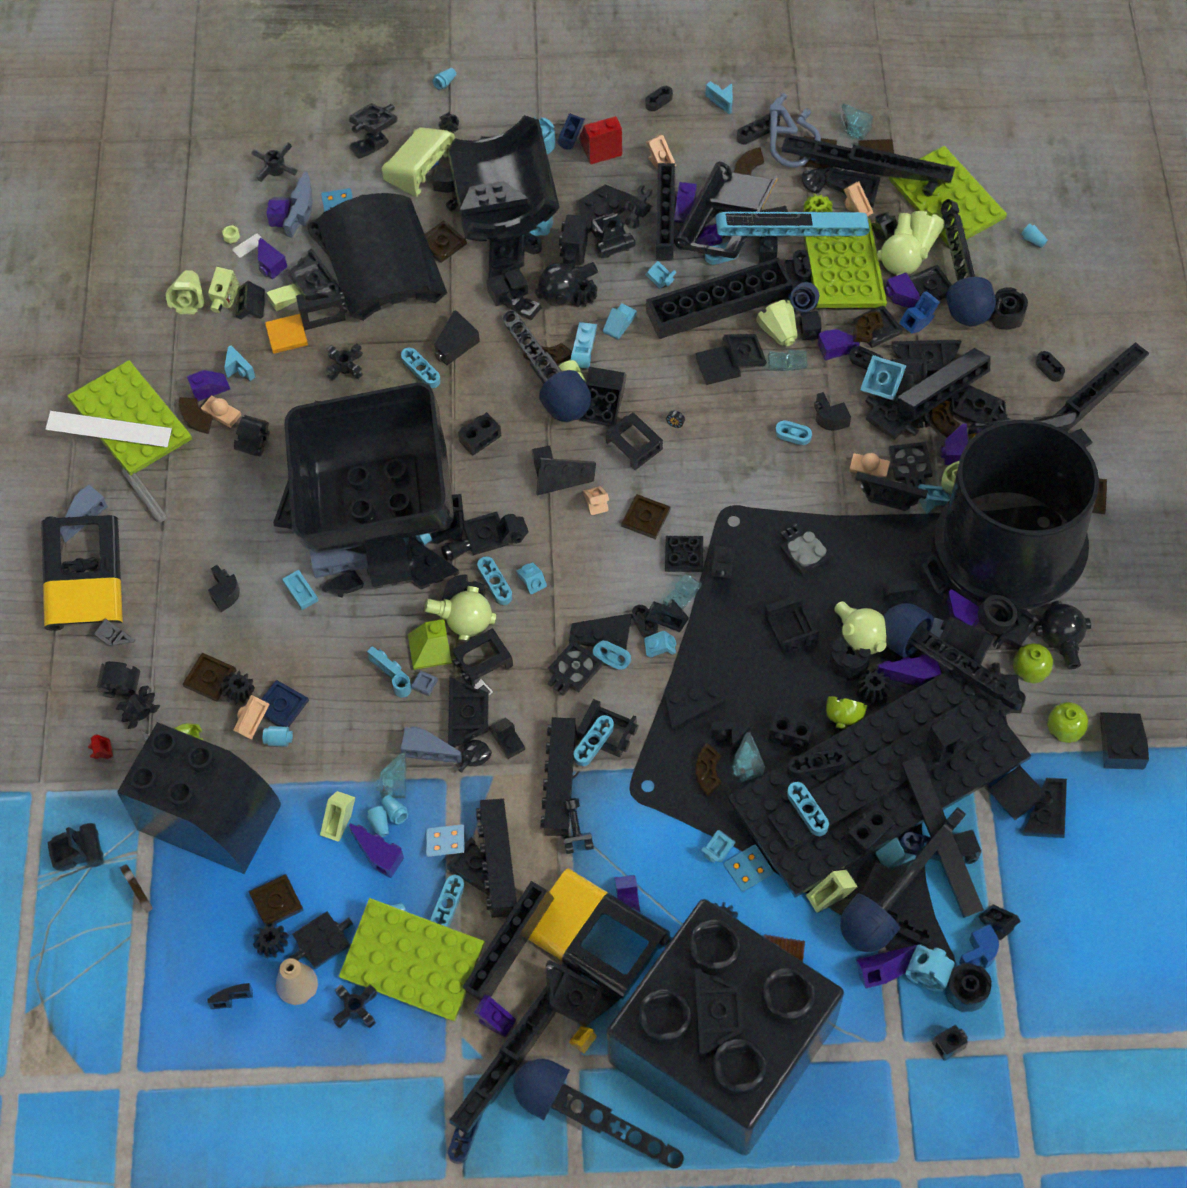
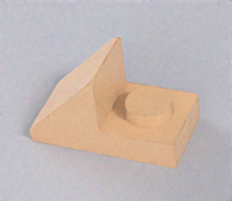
M658 135L646 142L652 155L648 159L657 170L658 163H675L664 135Z
M601 486L583 490L591 515L608 511V493Z

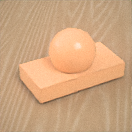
M859 181L844 189L847 196L845 207L849 211L866 213L867 217L873 214V210Z
M211 396L201 407L202 412L212 415V418L230 428L241 416V412L228 405L225 399L215 398L214 396Z
M854 453L849 472L857 473L858 471L886 478L890 461L879 459L874 453H867L865 455Z
M251 695L246 706L238 710V722L233 731L252 739L269 704Z

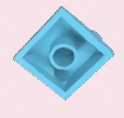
M872 356L860 390L894 401L906 365Z

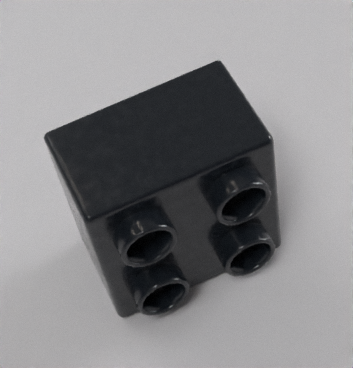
M701 899L608 1027V1061L615 1068L742 1155H748L835 1027L844 990L712 902ZM695 968L702 970L701 972L712 977L716 976L725 983H731L740 987L743 1033L701 1056H699L694 984Z

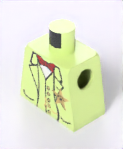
M220 267L215 269L208 295L213 302L210 308L213 312L220 313L222 307L230 308L233 304L240 284L232 270Z

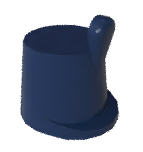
M804 282L791 291L787 300L791 302L794 313L800 314L812 310L818 303L820 295L815 285Z

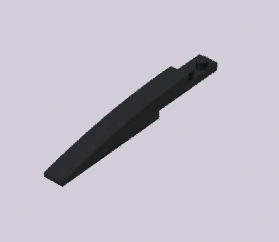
M786 134L782 146V152L813 158L817 164L875 175L951 183L955 171L953 166L853 145V148L790 134Z
M1136 342L1069 398L1065 406L1054 414L1076 412L1075 420L1072 423L1060 426L1059 428L1066 432L1073 428L1149 355V352Z
M564 962L561 965L580 976L582 975L581 973L571 968ZM547 985L500 1047L498 1055L449 1119L450 1124L465 1134L470 1132L489 1104L495 1101L556 1014V1011L548 1008Z

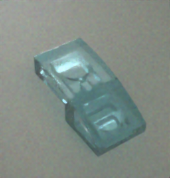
M789 349L787 353L770 351L768 354V369L771 371H793L807 368L806 351Z
M686 574L676 583L675 589L663 600V605L667 606L672 598L683 610L698 592L702 583Z

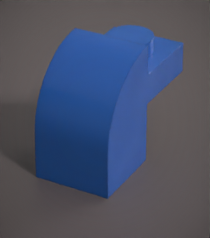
M923 292L915 307L906 310L899 324L911 334L921 331L934 318L935 315L933 313L940 302L930 293Z
M991 924L972 932L969 940L975 950L962 955L959 961L960 965L972 963V965L979 966L982 962L986 969L994 962L999 950V940Z

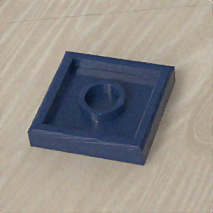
M276 680L261 699L269 704L263 718L278 727H290L309 699Z

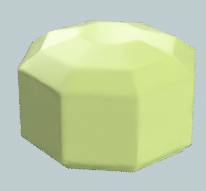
M233 225L225 227L222 231L224 241L228 243L237 242L240 238L238 228Z

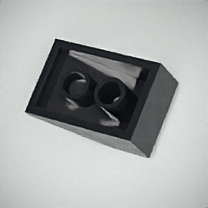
M1100 712L1104 768L1144 770L1149 761V751L1141 714Z

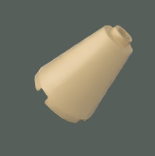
M287 959L280 965L276 980L277 993L287 1004L300 1005L306 1003L307 1000L316 994L318 988L317 976L309 966L295 959Z

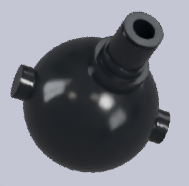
M594 262L574 268L564 263L551 264L540 274L538 289L535 290L538 299L543 298L552 305L563 306L569 304L577 296L580 285L588 277L597 274L598 269Z
M1059 600L1054 601L1050 604L1051 607L1043 613L1040 623L1035 625L1036 636H1041L1050 647L1060 651V654L1065 658L1068 669L1079 668L1081 663L1078 656V644L1084 639L1086 630L1091 629V620L1089 617L1085 618L1076 607L1062 604V601Z

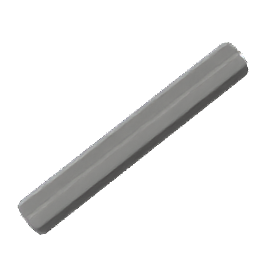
M123 468V475L158 523L165 521V513L137 474L133 473L130 476Z

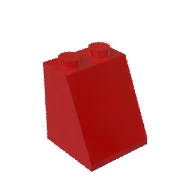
M617 116L583 126L579 141L590 165L622 156V127Z

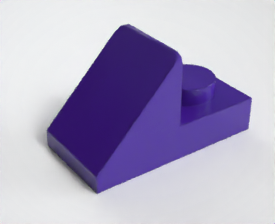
M717 225L704 227L696 244L708 246L721 244L723 239L717 232Z
M635 875L615 877L617 899L640 912Z
M484 995L474 1011L480 1018L478 1021L480 1024L503 1037L507 1036L516 1021L509 1012L488 995Z

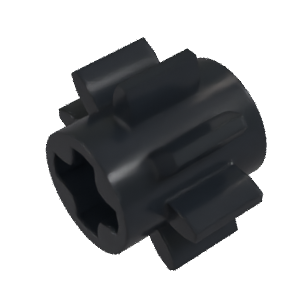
M448 112L439 117L441 120L438 123L440 130H447L451 133L459 130L457 127L459 119L456 115Z

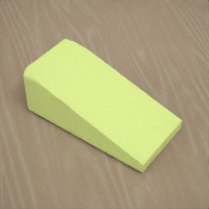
M291 284L267 292V297L277 312L296 302V295L301 293L295 284Z

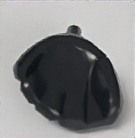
M830 167L824 170L815 168L804 171L802 173L804 187L810 192L820 193L826 184L825 173L829 172Z
M481 740L466 742L462 749L463 764L458 769L459 772L462 773L467 766H480L488 761L492 755L488 745Z

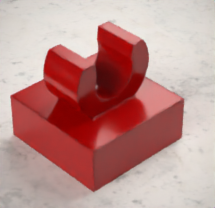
M97 734L91 737V744L88 745V749H92L93 754L89 755L90 758L99 759L101 757L109 759L113 756L109 738Z

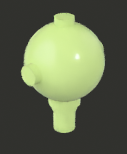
M909 213L898 214V226L895 229V235L888 238L882 250L877 252L878 260L882 261L884 267L896 276L903 273L909 275L915 272L920 267L923 259H926L928 256L927 248H923L920 241L912 235L913 230L910 226L911 214Z
M468 586L467 591L456 594L450 600L437 601L426 599L424 605V612L437 614L440 618L446 619L449 627L459 635L458 640L469 641L470 637L481 634L487 629L489 624L494 625L496 620V613H492L489 602L483 595L478 593L479 588Z
M843 601L835 606V612L842 618V635L847 643L853 647V652L856 649L860 650V648L870 649L871 654H874L886 648V627L882 614L869 608L853 609Z

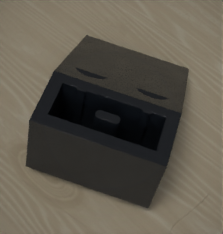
M589 367L586 384L591 394V403L589 409L579 421L608 426L616 425L627 375L625 372Z

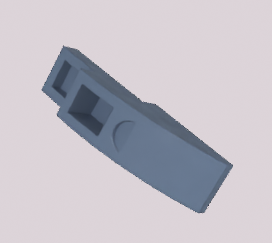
M305 171L302 177L298 179L297 187L291 192L290 200L293 205L291 206L288 218H285L283 222L286 236L292 238L299 225H307L312 210V189L308 172Z

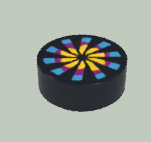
M673 410L668 413L666 421L674 428H681L685 422V417L681 412Z

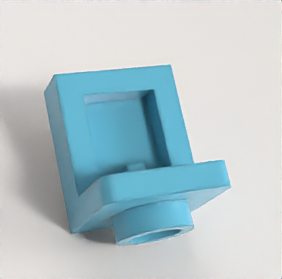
M657 261L645 275L661 289L664 285L668 287L675 280L673 276L676 274V271L673 270L670 273Z
M533 562L516 570L518 577L526 584L530 594H534L547 587L542 571Z
M661 631L644 638L646 655L651 658L664 652H669L672 655L676 654V640L666 631Z
M717 830L708 845L702 848V851L706 853L704 856L713 863L715 861L722 862L735 844V841L722 831Z

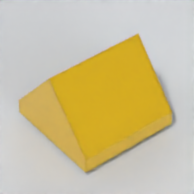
M580 1026L569 1043L584 1054L596 1039V1034L593 1029Z

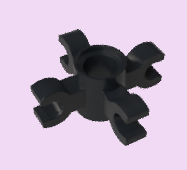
M644 185L639 186L638 197L633 196L630 201H627L625 209L631 212V215L626 218L625 224L629 225L630 221L633 220L634 225L632 228L634 229L639 226V217L644 218L652 208V205L647 203L646 200L652 195L653 190L648 189L647 193L644 194Z
M355 344L350 351H338L333 345H330L326 349L329 352L327 355L332 360H335L336 363L326 369V372L329 373L327 377L333 381L339 373H351L356 379H359L363 375L360 372L362 368L354 364L353 361L363 355V352L360 351L362 347Z
M148 685L140 687L138 694L131 696L126 702H119L116 710L124 711L121 721L130 722L127 727L128 729L136 728L138 721L145 719L150 713H156L160 708L159 704H152L155 693L147 694Z
M371 984L360 995H350L342 985L335 989L337 996L345 1002V1009L333 1018L334 1023L339 1029L350 1018H360L369 1029L376 1024L375 1019L366 1011L365 1004L378 995L376 989ZM354 1003L361 1004L357 1010H351V1005Z

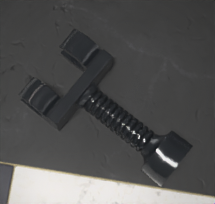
M579 798L563 800L564 809L569 811L573 831L572 836L563 837L566 854L574 853L572 841L583 839L586 851L593 850L591 832L580 833L579 819L576 811L580 807Z

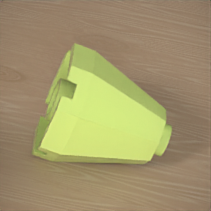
M191 270L182 272L166 290L165 295L168 307L172 308L173 306L179 314H195L198 308L201 309L203 307L204 299L198 274Z
M785 300L778 301L766 307L767 312L764 314L762 311L758 313L756 318L758 325L779 345L787 347L795 343L798 335L794 309L789 300L787 302Z

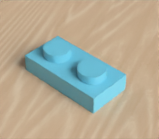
M299 570L282 579L302 610L319 601Z

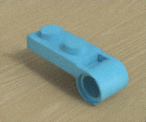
M579 322L571 360L576 361L580 368L589 369L597 324Z
M372 646L367 651L369 660L392 678L396 696L401 698L407 697L411 693L409 677L401 671V666L396 661H390L381 649L377 650ZM400 684H406L404 687H398Z

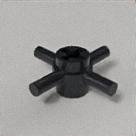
M287 142L280 151L270 150L266 154L253 149L252 155L263 160L265 165L263 171L257 176L258 181L262 182L268 174L280 176L284 171L292 175L297 174V169L285 164L284 156L292 148L290 143Z

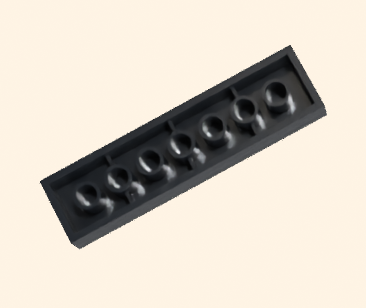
M778 257L646 299V313L658 338L662 339L787 299L792 291L793 284Z

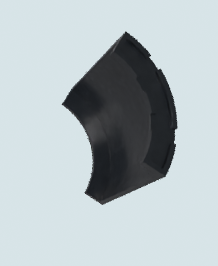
M524 115L517 124L500 135L482 140L454 138L447 149L465 239L487 241V239L497 238V241L519 237L535 230L541 222H547L560 208L539 119ZM505 181L527 197L528 204L461 216L460 208L469 188L473 186Z
M394 193L363 194L332 207L316 219L351 317L364 321L373 313L381 310L382 305L390 302L393 305L405 302L407 298H416V300L437 303L447 294L410 197Z

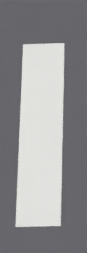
M50 411L46 430L168 447L172 428L56 411Z

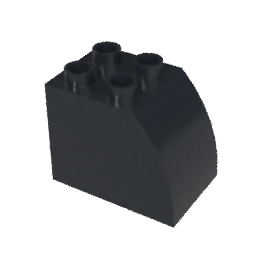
M158 722L117 791L138 831L245 874L281 806L278 796L269 784L234 753Z

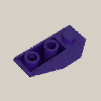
M926 654L918 658H903L896 662L885 661L879 664L877 669L879 674L884 671V677L918 687L941 675L938 662Z
M350 823L351 834L372 867L392 878L404 859L401 847L394 843L389 844L385 842L378 834L372 835L368 833L361 825L355 826Z
M917 945L856 959L859 978L864 987L870 988L886 984L905 974Z

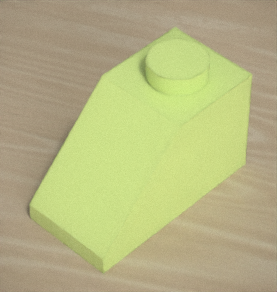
M337 791L328 799L320 833L321 836L340 841L352 815L355 797Z
M847 870L833 871L811 890L806 897L815 911L820 912L844 899L857 888V885Z

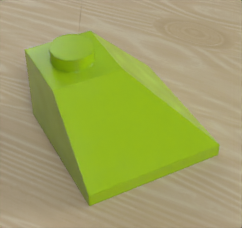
M444 619L425 622L408 634L413 670L452 664Z

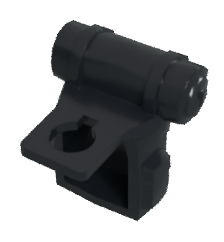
M610 213L591 220V232L600 242L597 244L596 250L601 258H608L613 254L625 250L628 251L630 248L635 247L633 235L625 232L623 221L618 214Z
M95 823L84 824L79 827V831L68 827L66 832L53 837L52 840L47 842L49 856L54 869L66 871L83 862H86L89 867H98L104 863V854L100 846L99 832Z

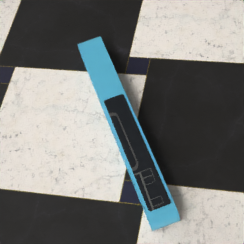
M721 212L715 217L717 232L721 236H864L870 232L867 214L862 212Z

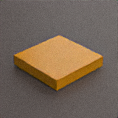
M300 314L265 322L273 354L308 345Z

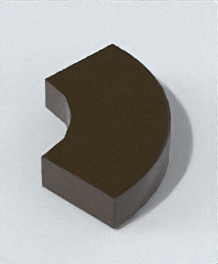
M761 147L744 153L736 162L734 173L751 176L752 171L757 166L764 164Z
M879 311L866 313L857 321L853 329L854 342L870 343L873 339L872 332L883 328L884 324Z
M563 343L552 347L541 346L545 353L549 352L557 364L571 359L572 351ZM533 348L531 351L533 352L534 355H536L537 352H536L535 349ZM524 353L523 357L526 360L530 361L528 356ZM542 362L540 365L546 366L548 362Z
M179 397V409L183 419L194 430L209 434L213 419L212 415L205 414L199 409L197 398Z
M945 400L930 410V415L936 429L948 438L960 427L961 423L952 417L949 409L951 403Z
M708 743L701 749L697 757L695 770L697 783L706 797L721 785V780L716 772V766L721 760V755Z
M126 864L121 866L120 870L145 912L148 913L153 910L152 905L129 866Z

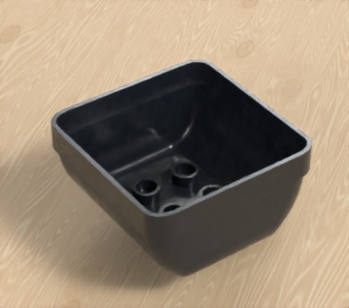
M416 382L292 408L285 417L284 428L292 527L301 544L319 554L364 546L367 555V573L370 576L374 589L382 588L383 585L387 584L397 585V582H414L415 561L411 555L409 537L444 531L449 528L454 518L447 448L441 427L438 402L431 387L424 382Z

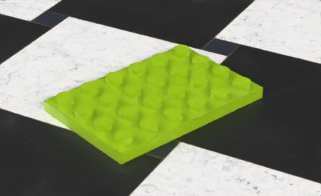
M946 146L920 158L921 160L955 167L951 183H942L941 186L936 188L931 197H927L922 193V189L929 181L896 177L888 178L916 211H925L928 216L932 217L935 214L944 221L941 214L942 203L946 199L955 201L959 207L960 212L958 214L962 219L966 240L1007 217V213ZM943 226L939 237L949 247L945 227Z
M868 219L870 232L864 236H803L806 252L810 260L811 282L817 287L820 295L816 308H877L882 305L886 307L887 300L870 219Z
M130 360L67 395L71 404L83 416L172 428L168 447L100 438L130 476L192 440L191 434Z
M369 898L339 977L366 988L371 984L376 989V992L456 1021L467 992L462 987L476 967L485 941Z

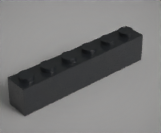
M658 163L656 259H673L675 163Z
M976 348L968 351L898 396V412L915 421L990 372L991 356Z
M552 717L551 724L547 726V736H550V742H546V754H549V761L545 760L544 772L548 773V777L543 781V791H546V797H542V810H545V816H541L540 828H544L545 836L567 837L569 836L570 815L569 811L564 809L563 800L570 799L572 796L576 718Z
M504 798L480 800V806L476 808V819L481 822V825L478 826V837L483 840V843H480V855H484L485 861H482V872L487 875V879H484V890L489 893V897L486 898V908L491 911V918L508 917L517 900Z
M533 881L529 883L462 988L480 1001L484 995L490 997L493 995L554 900V897L548 890Z

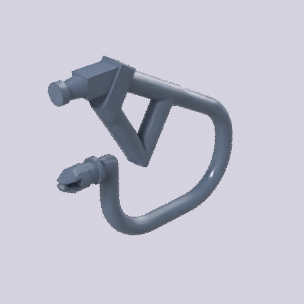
M782 93L770 105V152L773 158L780 164L792 168L805 165L810 158L804 157L799 161L792 162L779 156L776 151L777 133L797 135L798 128L786 108L782 106L787 98V95ZM806 108L798 116L797 124L811 131L815 140L821 141L818 130L806 122V118L810 115L811 111L810 109L808 111V108ZM777 115L783 117L788 127L777 126Z

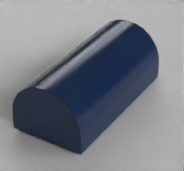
M571 113L568 114L557 141L560 147L564 149H572L584 123V118Z

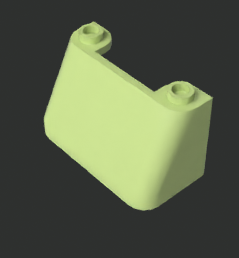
M423 127L416 129L405 144L383 165V180L417 197L421 193V189H419L420 183L426 181V173L442 156L447 158V149L453 142L455 135L447 130Z

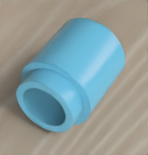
M269 726V728H264L263 744L288 747L289 743H292L293 732L289 731V727Z

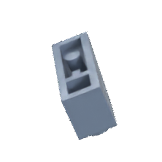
M87 485L74 497L65 517L97 516L108 506L104 497L93 487ZM86 525L62 526L60 528V535L63 541L66 543Z
M309 549L315 578L368 568L366 554L349 550L319 554Z
M416 726L411 728L405 727L401 746L403 757L462 764V756L459 750L425 729Z

